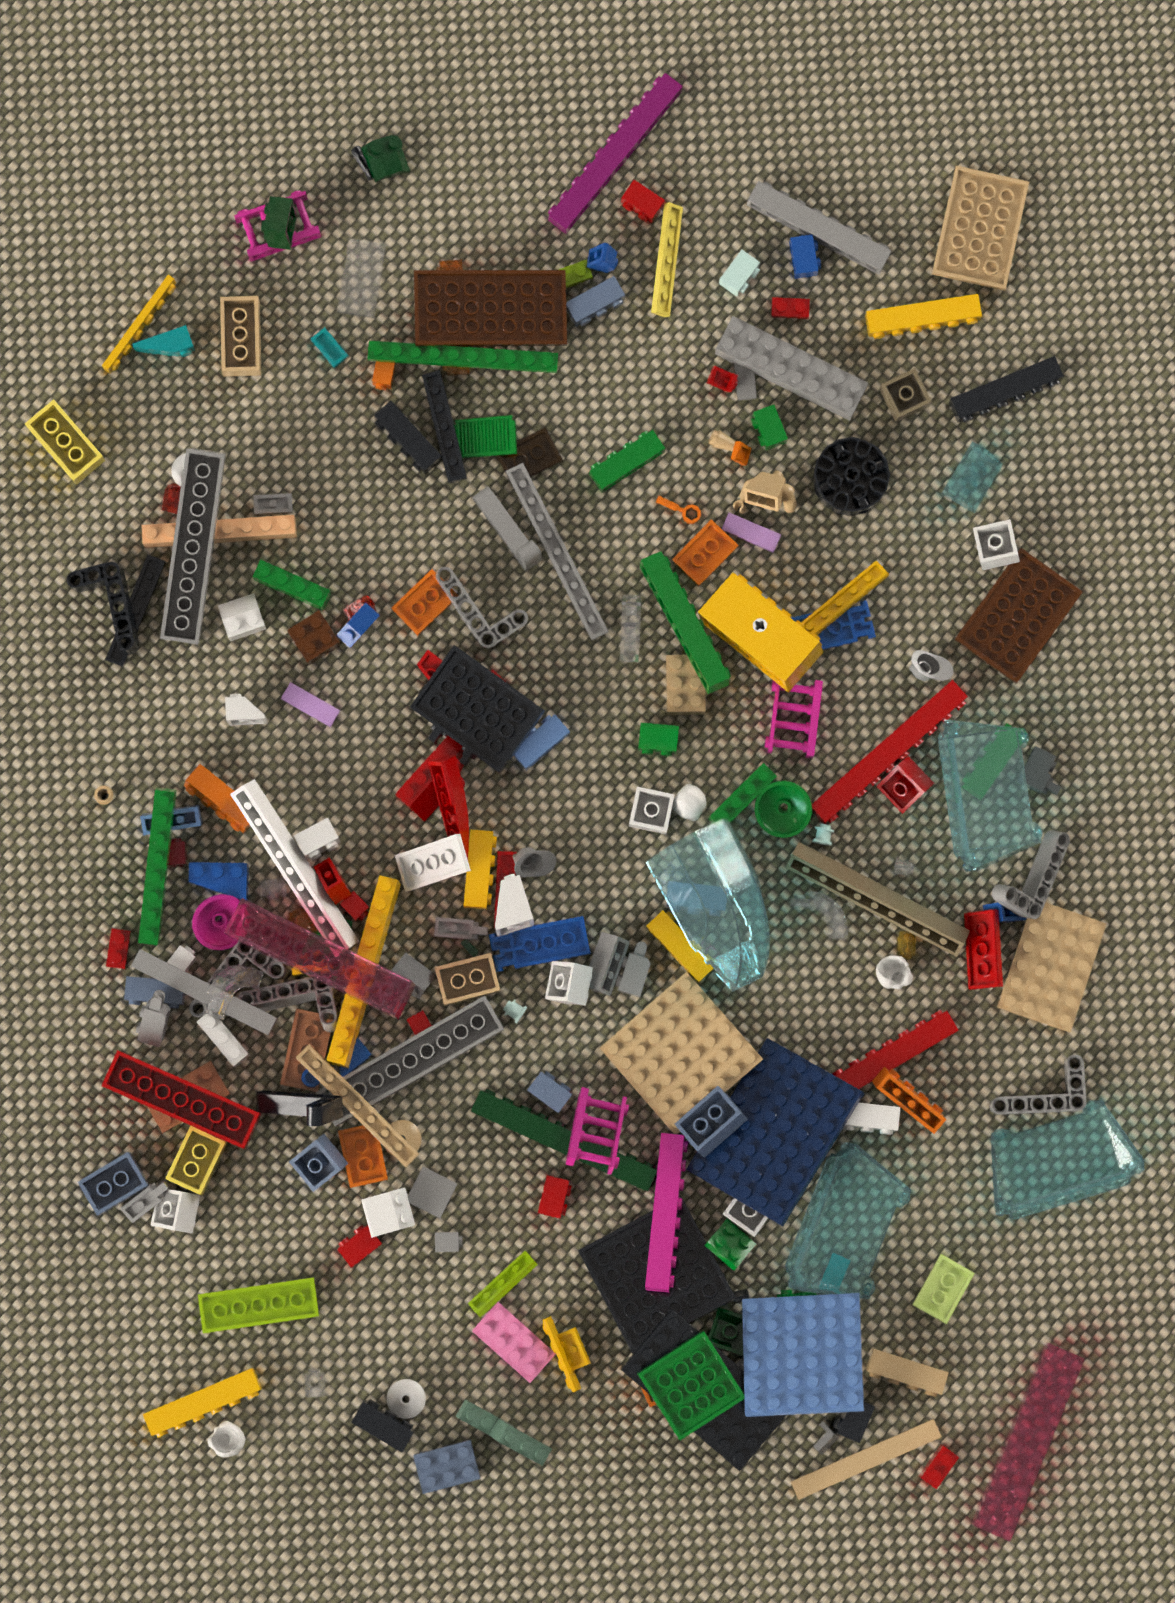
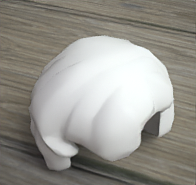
M686 784L676 794L672 809L681 818L695 821L699 819L706 806L705 795L698 787Z
M889 955L881 959L876 965L877 979L883 987L899 990L903 986H908L912 983L913 975L911 974L909 963L902 956Z
M225 1421L214 1428V1433L208 1438V1446L218 1456L230 1457L241 1451L246 1439L244 1433L237 1425Z

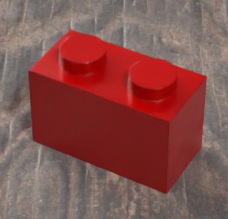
M636 180L632 181L621 197L622 206L630 212L633 210L641 220L651 223L658 216L665 203L663 198Z
M330 857L313 867L325 891L335 905L352 895L340 871Z
M546 1176L538 1209L539 1214L559 1219L561 1215L565 1216L568 1205L564 1204L565 1197H570L572 1185H569V1180Z
M361 1225L354 1231L356 1235L351 1239L346 1237L338 1243L340 1246L337 1249L351 1268L383 1244L377 1236L371 1238L368 1225L366 1227Z
M940 1445L919 1477L937 1489L959 1457L945 1446Z

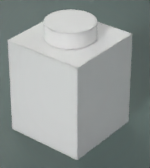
M180 945L167 963L187 972L197 959L194 956L195 951L187 945L185 948Z

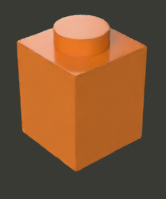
M376 361L372 384L376 389L387 390V388H392L396 369L395 363Z

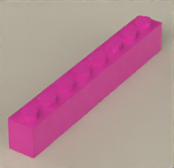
M661 1133L645 1289L648 1291L670 1292V1287H674L675 1276H671L672 1268H676V1256H673L674 1249L678 1248V1237H675L676 1229H680V1218L677 1217L678 1210L682 1209V1198H679L680 1191L684 1190V1179H681V1175L686 1170V1160H683L684 1152L687 1153L688 1141H685L684 1135Z

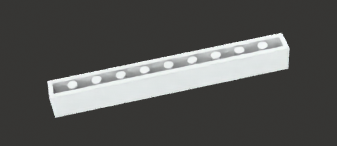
M254 779L244 784L230 795L334 956H338L358 943V938L325 891L318 876L256 780Z

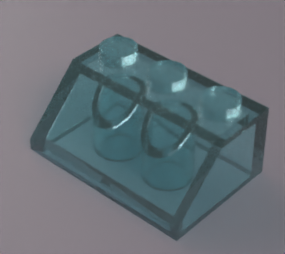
M972 441L944 488L942 495L975 513L1003 464L990 451Z

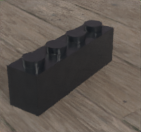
M389 401L374 415L376 420L374 424L381 431L384 429L389 434L387 438L394 445L397 443L401 449L399 451L406 459L408 457L411 458L414 462L412 465L418 472L422 471L426 474L442 460V455L392 401Z

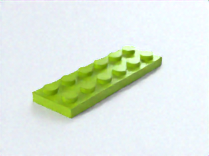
M314 1277L198 1294L203 1333L319 1316Z

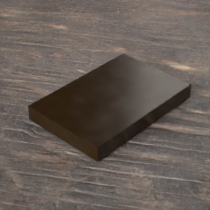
M546 427L517 441V454L497 456L505 473L507 470L523 463L530 478L563 462Z

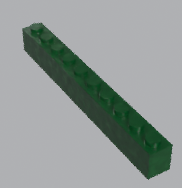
M480 1090L472 1107V1113L567 1155L572 1132L565 1129L567 1125L556 1121L554 1124L548 1121V1116L541 1113L534 1115L530 1113L531 1109L524 1105H521L520 1108L512 1105L514 1101L504 1096L501 1100L495 1097L496 1093L491 1090ZM586 1141L579 1142L578 1147L581 1151L610 1157L612 1147L607 1148L603 1145ZM618 1149L616 1157H619V1164L617 1169H613L611 1176L648 1192L657 1173V1170L654 1169L655 1165L644 1161L642 1164L636 1161L638 1157L629 1153L625 1156L620 1154V1149ZM584 1159L578 1160L604 1173L608 1172L609 1165Z

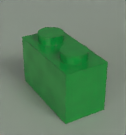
M774 404L753 412L752 419L750 420L754 430H758L759 436L757 438L761 447L764 446L767 451L787 443L788 437Z

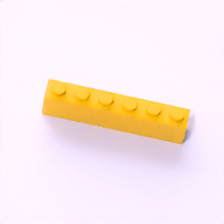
M978 294L866 311L865 314L868 336L874 337V339L884 338L888 334L900 336L904 334L903 332L908 331L919 333L922 329L927 328L938 330L941 326L946 325L950 328L957 327L959 323L967 322V325L976 324L982 317Z
M251 1368L144 1413L143 1417L151 1436L157 1435V1438L168 1434L167 1429L175 1427V1430L187 1426L186 1421L193 1419L196 1422L205 1418V1413L211 1411L213 1415L222 1411V1406L226 1404L232 1407L241 1403L240 1399L245 1396L248 1399L258 1396V1391L262 1390L254 1368Z

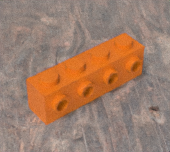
M199 764L185 780L184 787H186V791L190 795H196L201 799L200 802L205 807H211L216 811L215 814L220 819H226L231 823L230 826L235 831H241L244 834L250 827V824L230 795L234 790L203 765Z
M884 1067L872 1081L875 1087L935 1134L947 1120L942 1114L944 1110L936 1103L931 1105L928 1102L929 1098L922 1092L916 1093L914 1091L915 1087L910 1082L900 1080V1075L895 1070L891 1069L889 1071Z

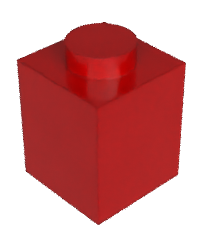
M352 891V895L345 898L340 903V906L356 922L359 919L363 921L368 916L370 907Z

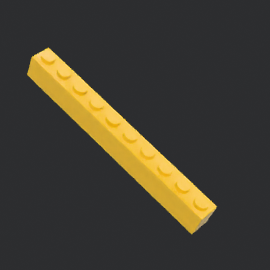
M379 875L327 1056V1061L332 1065L349 1069L354 1046L401 887V883L397 879Z

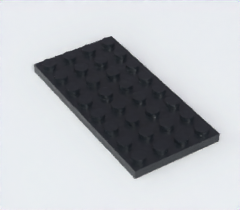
M671 1309L623 1365L621 1370L649 1393L637 1373L699 1332ZM715 1347L744 1394V1371ZM743 1399L694 1431V1433L740 1471L787 1415L746 1417L745 1399Z

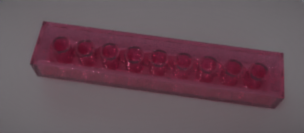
M241 898L224 931L228 937L399 1020L416 986L412 980Z
M1045 1343L971 1523L973 1526L1011 1541L1085 1358L1050 1343Z

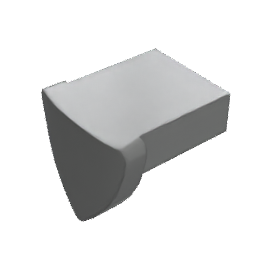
M824 1421L819 1425L826 1433L813 1446L821 1455L839 1439V1436Z

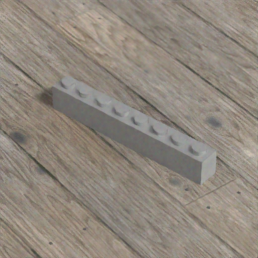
M758 181L747 201V206L804 236L813 234V240H817V243L880 275L891 254V250H889L887 245L872 241L873 239L870 236L855 232L856 230L853 227L840 224L834 217H826L819 209L807 207L806 203L802 200L790 198L788 193L773 189V186L763 181L762 183Z

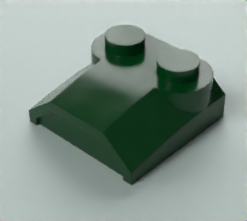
M390 135L376 139L361 148L375 183L410 172L402 150L403 144L398 136Z
M723 1308L717 1309L708 1336L711 1343L718 1349L728 1352L733 1356L743 1357V1316Z

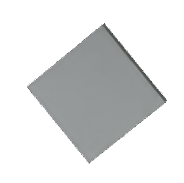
M423 1166L408 1195L409 1203L441 1218L458 1183Z

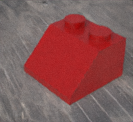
M907 756L876 787L903 814L935 783Z

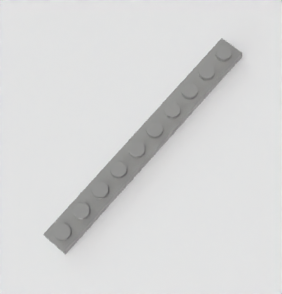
M521 463L507 470L506 474L591 641L607 634L609 631L524 464Z

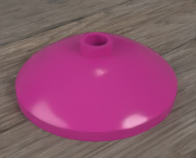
M227 894L214 895L204 900L197 907L192 919V928L197 940L203 946L213 950H226L234 947L240 939L245 937L250 924L249 913L245 905L239 899ZM217 916H221L219 920H215Z

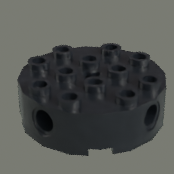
M855 437L838 439L825 447L816 461L813 473L815 493L824 506L837 514L847 516L865 514L879 504L887 491L890 478L888 461L877 446L866 440ZM848 474H850L851 476L855 475L854 480H852L851 478H847Z

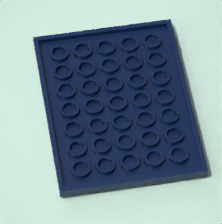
M767 1038L758 1052L763 1060L741 1079L730 1097L748 1120L705 1158L696 1152L686 1170L783 1227L863 1097L864 1092Z

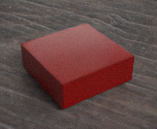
M423 1010L406 1019L415 1035L432 1026Z

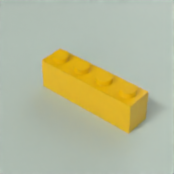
M470 829L468 863L471 871L466 872L464 908L487 910V905H491L492 894H489L488 891L489 886H493L494 875L490 874V869L495 866V856L492 855V848H496L497 837L494 836L493 831Z
M662 910L646 925V928L699 983L716 967L714 965L716 961L710 954L707 953L705 955L700 950L702 946L695 939L692 941L687 936L689 932L682 925L679 927L674 922L676 918L669 911L665 913Z

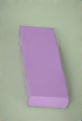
M728 513L722 527L725 533L774 553L781 537L779 533L732 513Z
M291 682L281 697V700L330 728L340 713L339 709Z

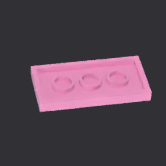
M499 1302L492 1307L472 1330L474 1334L529 1383L534 1380L556 1354Z

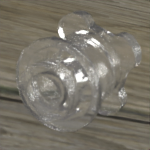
M896 856L893 876L898 874L909 878V874L913 875L914 863H911V859L909 861L901 860Z

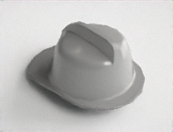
M916 650L911 656L912 664L909 670L921 681H928L930 679L945 681L950 679L954 673L951 663L941 656L924 650Z
M525 847L513 855L514 871L520 877L545 876L556 865L555 855L546 850L536 851L531 847Z

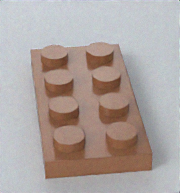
M296 1009L280 1085L314 1092L319 1091L320 1083L312 1088L303 1084L301 1077L306 1068L296 1059L309 1044L326 1059L331 1032H326L323 1029L319 1013ZM328 1019V1020H326V1022H327V1023H330V1022H332L334 1019Z
M212 1061L182 1077V1079L223 1097L230 1095ZM148 1107L162 1133L182 1123V1121Z

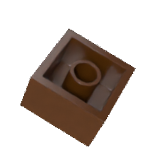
M320 610L287 630L308 665L313 664L341 646L340 641Z

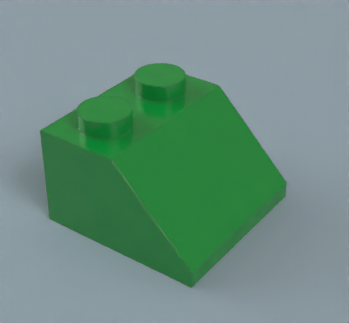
M641 723L638 751H642V754L653 755V752H660L661 756L676 754L679 726Z

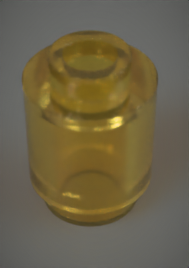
M908 931L899 932V936H897V956H902L905 960H911L912 956H916V937H914V934Z

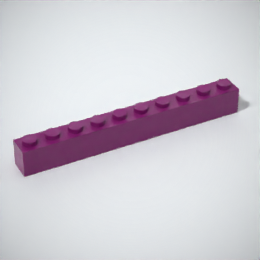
M664 73L662 77L658 76L653 83L654 87L643 94L642 102L639 105H634L628 119L624 118L618 126L619 130L608 137L606 146L598 149L593 162L589 161L585 165L584 173L573 180L571 189L569 191L565 190L560 197L561 201L558 205L554 204L548 211V221L563 233L567 234L682 93L683 86L668 74Z

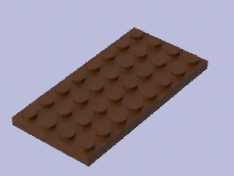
M414 270L415 346H567L565 270Z

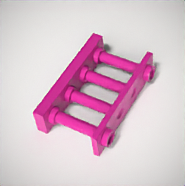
M299 190L291 193V196L286 198H292L304 225L303 231L297 233L294 231L292 248L321 238V233L318 225L314 226L310 223L303 201L308 200L306 191L301 192ZM265 205L251 210L243 209L234 215L237 224L243 223L251 246L247 250L250 262L286 250L268 247L267 243L260 245L257 242L250 219L260 216L261 220H265Z
M815 680L814 685L810 686L795 685L789 691L813 696L812 704L808 703V705L778 702L779 690H786L775 681H772L771 691L775 692L770 735L765 738L764 748H768L767 753H772L773 747L803 750L802 752L806 753L805 758L813 759L823 681ZM777 709L805 712L807 715H810V722L802 724L776 720ZM775 728L804 731L805 734H808V739L804 743L774 739Z
M582 1087L578 1095L565 1165L573 1166L575 1160L584 1159L609 1165L607 1174L611 1175L613 1169H617L619 1164V1157L616 1156L623 1117L627 1116L629 1105L626 1104L627 1097L623 1096L620 1105L592 1099L591 1096H588L589 1088ZM592 1106L618 1112L617 1122L588 1116L585 1113V1109ZM587 1123L615 1130L614 1139L586 1134L585 1131H582V1125ZM586 1141L612 1147L611 1155L606 1157L581 1151L578 1148L579 1142Z

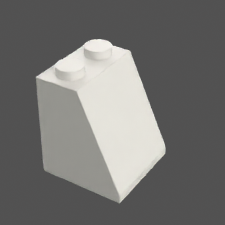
M510 874L505 876L504 880H501L495 922L497 937L534 926L533 916L520 875Z

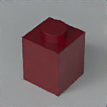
M181 838L171 839L168 867L187 866L186 842L181 841Z

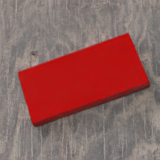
M993 909L964 913L965 928L970 930L966 939L968 989L1003 987L999 910Z

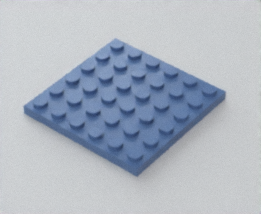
M859 1293L742 1299L746 1417L864 1411Z

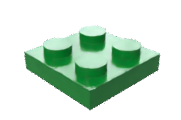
M728 1218L705 1244L711 1252L733 1271L756 1245L752 1239Z

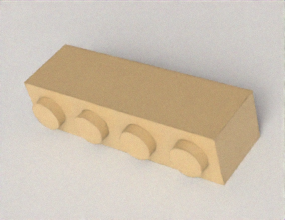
M872 1348L866 1371L870 1372L869 1376L877 1379H880L881 1376L889 1378V1383L899 1385L902 1382L907 1384L906 1388L918 1391V1388L926 1390L925 1394L934 1397L937 1394H943L949 1372Z

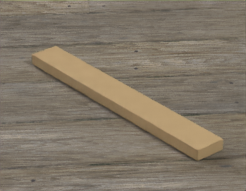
M310 1044L296 1057L332 1095L342 1096V1105L405 1167L419 1155Z
M931 1419L790 1482L798 1500L937 1440L941 1438V1434L935 1420Z

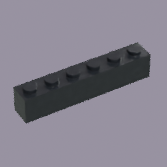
M1053 356L952 397L949 404L957 423L961 421L967 423L974 419L973 416L978 414L981 416L987 415L993 408L998 407V409L1008 406L1010 401L1015 400V402L1025 399V395L1030 393L1036 395L1042 392L1043 388L1050 386V388L1061 384L1060 381H1062L1064 375L1056 357Z

